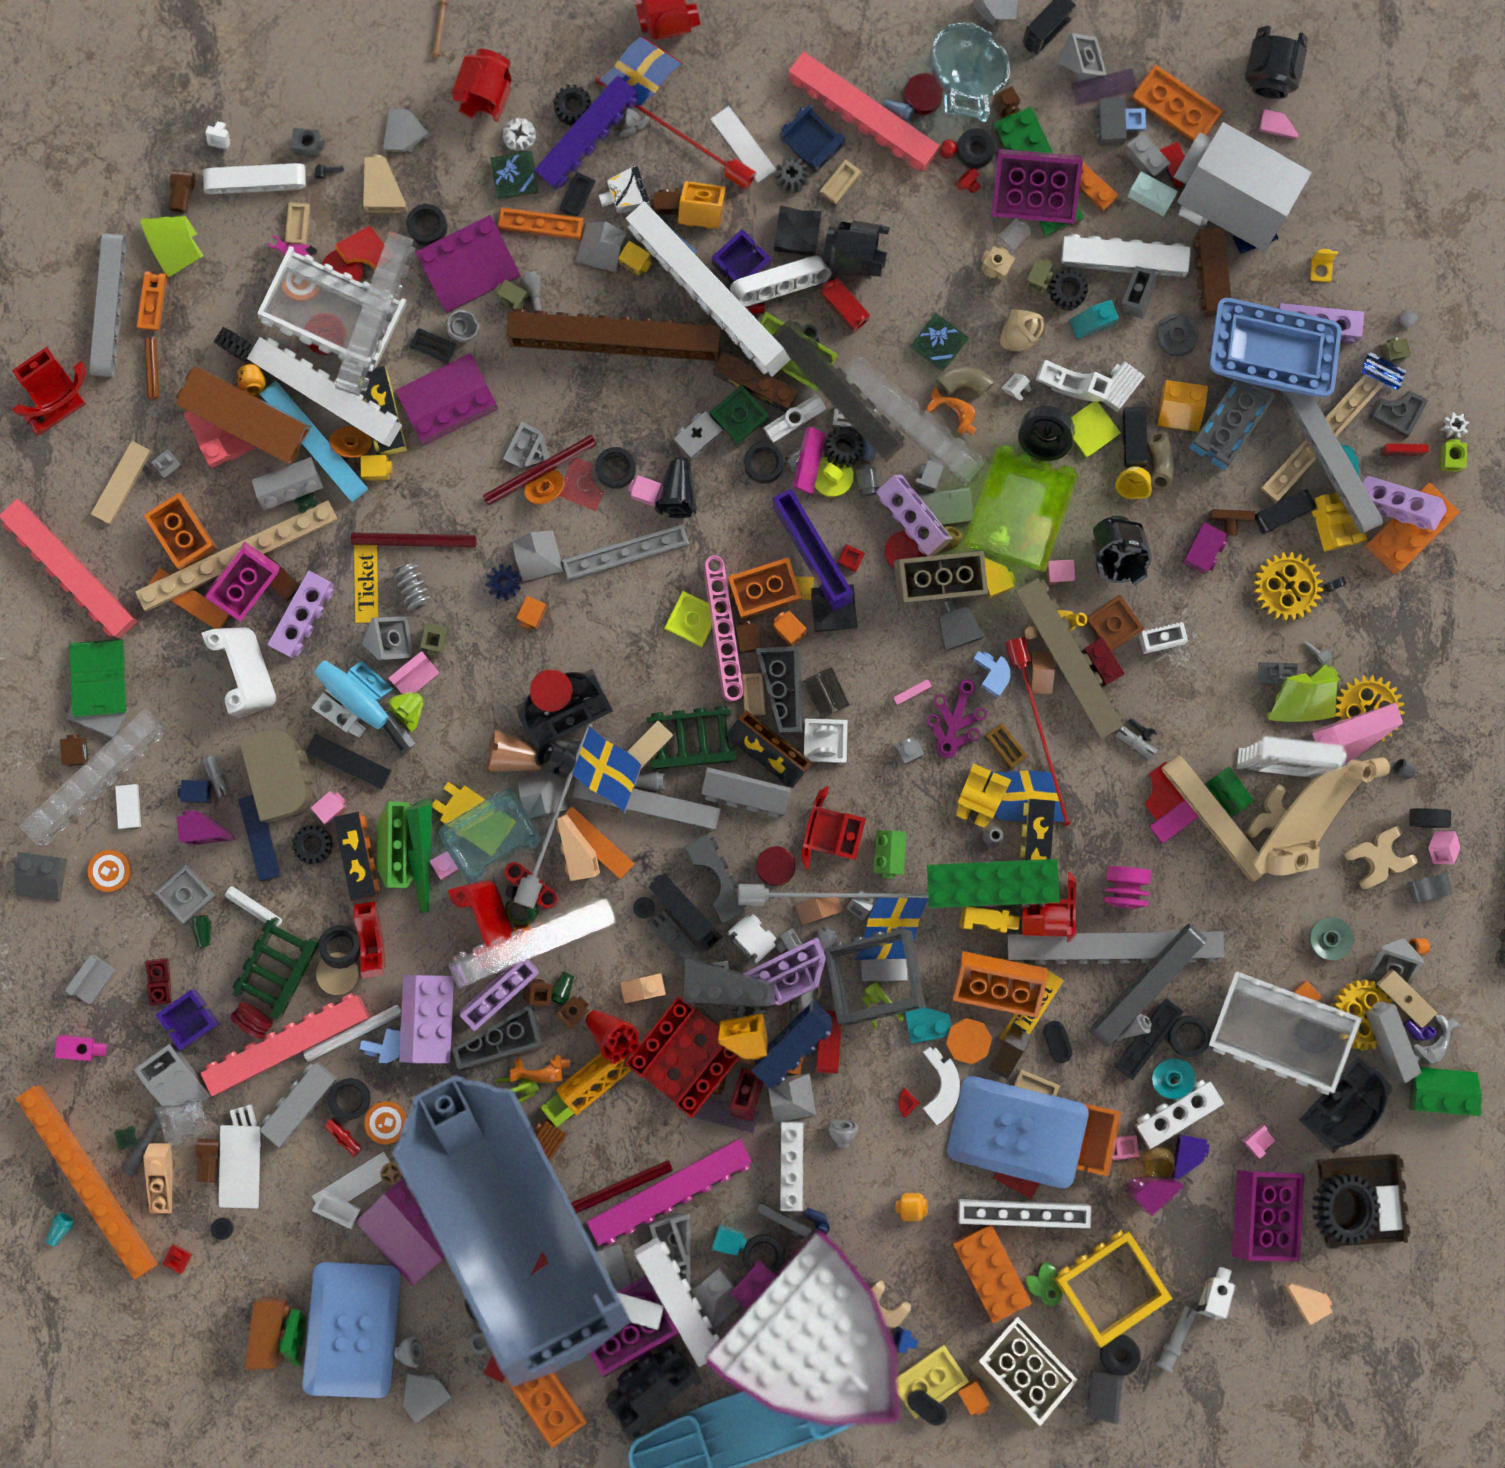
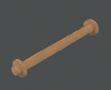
M438 0L440 12L434 52H431V56L434 59L441 57L439 48L445 7L449 4L446 0Z

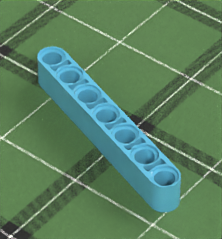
M276 380L260 393L268 404L312 426L302 444L352 503L369 490L343 458L332 450L330 443Z

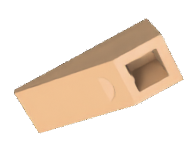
M567 814L558 817L556 830L561 835L560 849L562 854L565 855V872L570 877V881L591 878L600 874L597 855L594 849Z
M151 1143L148 1145L143 1157L149 1213H171L173 1165L171 1143Z

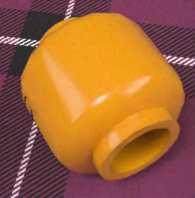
M249 363L238 369L236 373L238 388L253 396L258 395L264 390L266 382L264 371L261 367Z
M903 1193L900 1200H896V1213H900L903 1221L920 1222L928 1214V1200L924 1199L921 1193Z

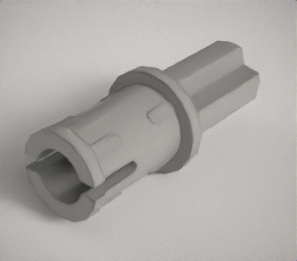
M212 755L204 758L202 762L209 776L207 780L211 781L216 798L222 797L219 788L222 789L224 796L230 794L223 779L224 773H221L215 756Z

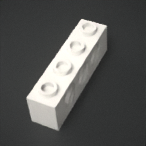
M1202 1079L1195 1083L1193 1090L1187 1096L1175 1099L1169 1104L1164 1102L1155 1108V1113L1150 1116L1147 1113L1137 1119L1138 1123L1134 1127L1147 1148L1152 1149L1222 1106L1224 1102L1211 1081L1204 1082ZM1198 1095L1201 1099V1104L1194 1108L1191 1104V1099ZM1176 1107H1181L1183 1114L1180 1118L1175 1119L1173 1110ZM1158 1118H1162L1165 1123L1161 1130H1157L1154 1126Z
M781 1121V1211H803V1121Z

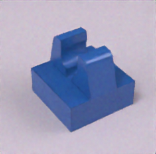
M897 1326L892 1341L896 1351L906 1354L908 1347L916 1349L919 1340L911 1337V1331Z

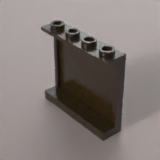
M1393 1153L1317 1159L1320 1187H1323L1321 1183L1324 1180L1329 1181V1177L1338 1174L1362 1177V1180H1367L1369 1182L1368 1186H1373L1374 1189L1377 1186L1398 1185L1402 1230L1379 1231V1226H1371L1374 1233L1372 1235L1367 1234L1369 1238L1361 1240V1243L1358 1244L1337 1243L1324 1236L1325 1247L1333 1249L1339 1248V1246L1390 1242L1408 1243L1410 1227L1409 1224H1406L1405 1215H1408L1407 1202H1404L1403 1193H1406V1184L1402 1180L1401 1171H1404V1162L1400 1155ZM1344 1189L1336 1195L1333 1201L1332 1214L1334 1220L1341 1228L1349 1229L1358 1221L1361 1210L1356 1194L1349 1189Z

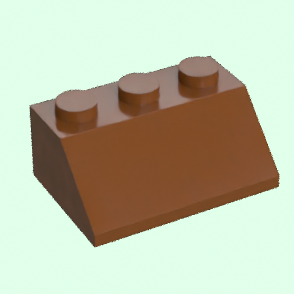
M261 1297L254 1301L245 1369H275L279 1366V1363L283 1362L284 1355L280 1352V1341L286 1332V1328H284L285 1319L290 1314V1306H287V1299Z

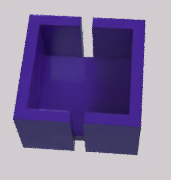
M741 229L712 256V264L724 277L728 275V281L732 284L737 279L766 271L771 266V258L759 245L755 248V241Z
M197 989L188 991L156 1014V1017L166 1031L176 1029V1032H171L169 1036L179 1050L187 1049L221 1025L210 1009H204L207 1004Z

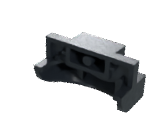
M593 669L584 673H564L572 684L573 692L571 700L559 711L548 712L541 710L535 706L530 694L523 703L516 706L522 725L527 735L529 734L536 749L545 741L552 742L613 712Z
M1358 1057L1341 1074L1335 1092H1329V1095L1323 1093L1299 1121L1316 1136L1322 1145L1334 1154L1340 1147L1359 1141L1375 1127L1384 1113L1389 1095L1393 1092L1392 1086L1378 1070L1370 1068Z
M672 1343L669 1347L663 1348L658 1354H653L650 1351L647 1355L641 1356L629 1369L624 1370L619 1378H617L618 1389L612 1390L605 1401L608 1409L619 1420L627 1436L632 1435L636 1438L641 1434L638 1430L639 1427L694 1383L698 1387L703 1381L689 1361ZM666 1373H674V1375L670 1378Z

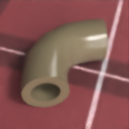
M969 366L952 368L936 379L938 385L948 395L960 387H968L977 392L979 396H982L995 383L982 370Z
M1162 431L1148 437L1147 444L1153 460L1151 484L1158 490H1167L1171 487L1173 481L1174 456L1166 432Z

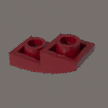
M168 958L146 960L145 966L148 979L146 986L149 1006L172 1003Z

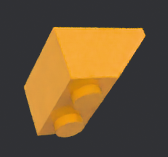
M685 181L680 198L678 223L689 227L702 226L707 229H720L726 186Z
M1166 380L1162 385L1157 427L1199 432L1206 406L1208 386Z
M763 1013L720 1021L719 1043L744 1059L751 1058L757 1060L767 1056L768 1036Z

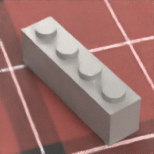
M319 1062L314 1065H308L303 1071L305 1076L300 1082L296 1080L289 1088L291 1093L286 1099L282 1097L275 1105L277 1110L273 1115L268 1114L261 1122L263 1127L259 1131L278 1147H282L338 1080L335 1075Z

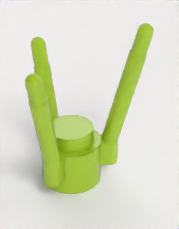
M877 982L863 990L865 996L862 1000L867 1008H872L870 1002L874 1005L882 1000L885 1004L892 1003ZM902 1013L895 1015L899 1021H903L904 1015ZM872 1020L873 1028L876 1029V1020Z
M510 1077L496 1079V1082L510 1081ZM525 1078L515 1080L522 1081L518 1082V1087L510 1089L514 1093L521 1091L522 1094H525L518 1099L519 1103L536 1096L535 1092L540 1091L537 1082Z

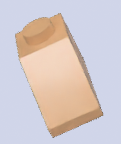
M662 973L620 982L624 1004L666 995Z
M1289 1282L1284 1284L1307 1324L1312 1325L1333 1312L1330 1308L1332 1302L1326 1293L1322 1294L1318 1290Z

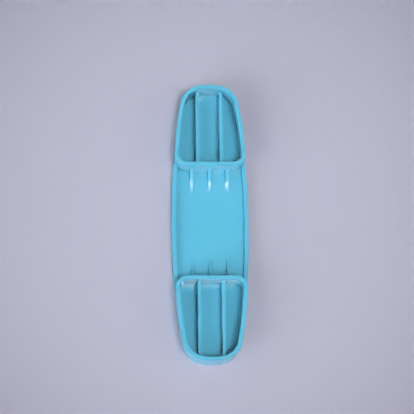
M739 1391L685 1412L640 1434L632 1442L629 1452V1463L631 1468H739L795 1449L814 1440L828 1438L855 1424L828 1426L772 1410L744 1391Z

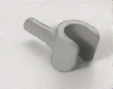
M1308 641L1303 644L1316 655L1319 663L1326 664L1331 660L1332 654L1327 649L1320 652Z

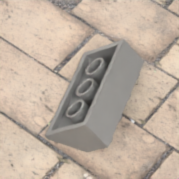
M707 767L701 794L705 796V800L717 803L719 799L726 801L725 805L738 808V805L747 807V811L759 813V810L768 812L767 816L779 818L780 815H785L791 788Z

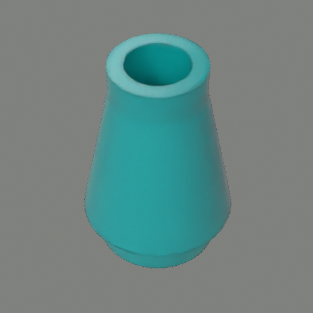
M62 1212L54 1216L48 1236L45 1239L46 1243L56 1247L62 1238L73 1228V1218Z

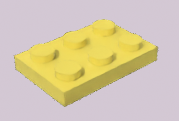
M943 1344L897 1376L898 1395L916 1419L919 1415L910 1409L907 1402L911 1391L915 1389L924 1390L940 1403L969 1381Z

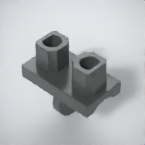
M1259 662L1258 684L1283 685L1287 677L1297 675L1298 663Z

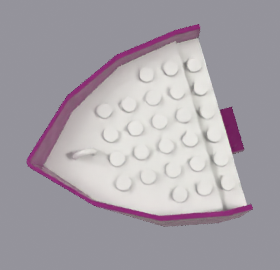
M816 1229L775 1275L758 1261L730 1292V1295L745 1307V1310L705 1354L706 1363L722 1378L770 1409L828 1426L894 1423L898 1421L900 1413L895 1346L875 1294L840 1248L822 1231Z

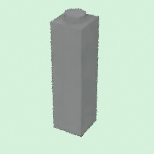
M1383 1001L1375 1003L1373 1008L1366 1011V1015L1392 1080L1407 1083L1419 1075L1421 1070L1398 1010L1394 1004Z

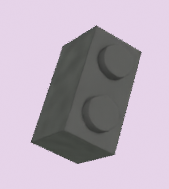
M1100 98L1097 106H1094V118H1098V126H1095V139L1099 140V146L1124 145L1127 139L1125 98Z
M1139 266L1135 267L1121 303L1124 314L1141 319L1144 318L1158 283L1156 271Z

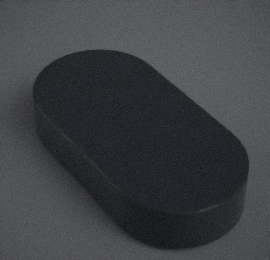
M1059 1021L1048 1022L1044 1026L1043 1033L1050 1055L1054 1061L1065 1063L1072 1057V1048L1066 1029Z
M915 1389L909 1393L907 1402L910 1409L933 1426H940L946 1421L947 1411L936 1399L921 1389Z

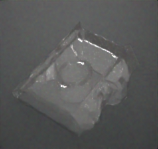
M200 1098L154 1108L165 1141L174 1147L183 1145L187 1137L198 1139L210 1132Z

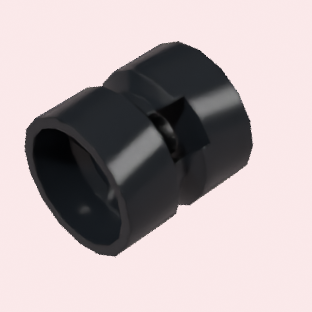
M545 741L536 752L535 762L537 766L547 771H551L560 777H566L575 767L576 755L574 752L564 747L561 748V746L551 741Z

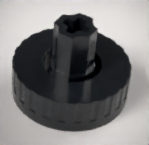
M1051 406L1035 407L1024 415L1018 432V440L1022 449L1031 457L1042 461L1058 460L1064 457L1072 447L1075 425L1069 415L1061 409Z

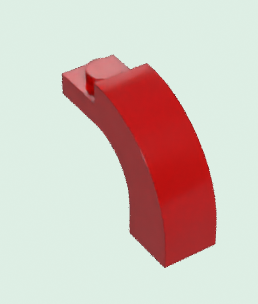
M373 901L355 904L354 922L360 944V973L362 979L384 975V968H386L382 928L376 903Z

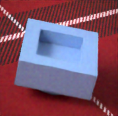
M1145 108L1125 109L1126 132L1145 131Z

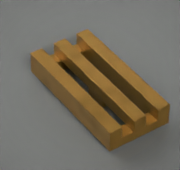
M1003 723L985 735L1010 769L1028 757ZM1000 729L1017 749L1021 757H1017L998 731ZM993 734L1014 759L1013 763L992 738Z

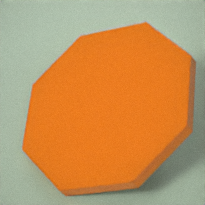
M965 1018L950 1027L946 1045L955 1060L974 1064L988 1055L992 1037L984 1023Z

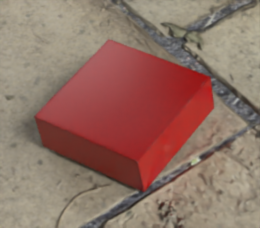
M846 544L837 564L856 573L865 552Z

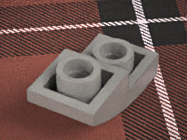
M906 959L860 961L861 982L907 981Z

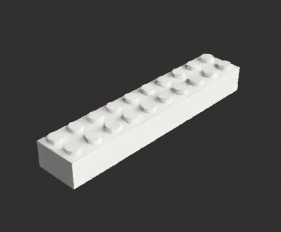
M645 201L626 217L630 224L627 228L632 232L639 243L642 242L646 247L645 249L653 257H656L660 265L667 272L671 273L674 280L686 289L689 296L701 305L700 307L708 316L710 315L714 319V322L720 329L725 330L728 337L736 345H739L743 353L750 360L754 361L757 368L763 374L768 373L772 377L790 361L785 349Z

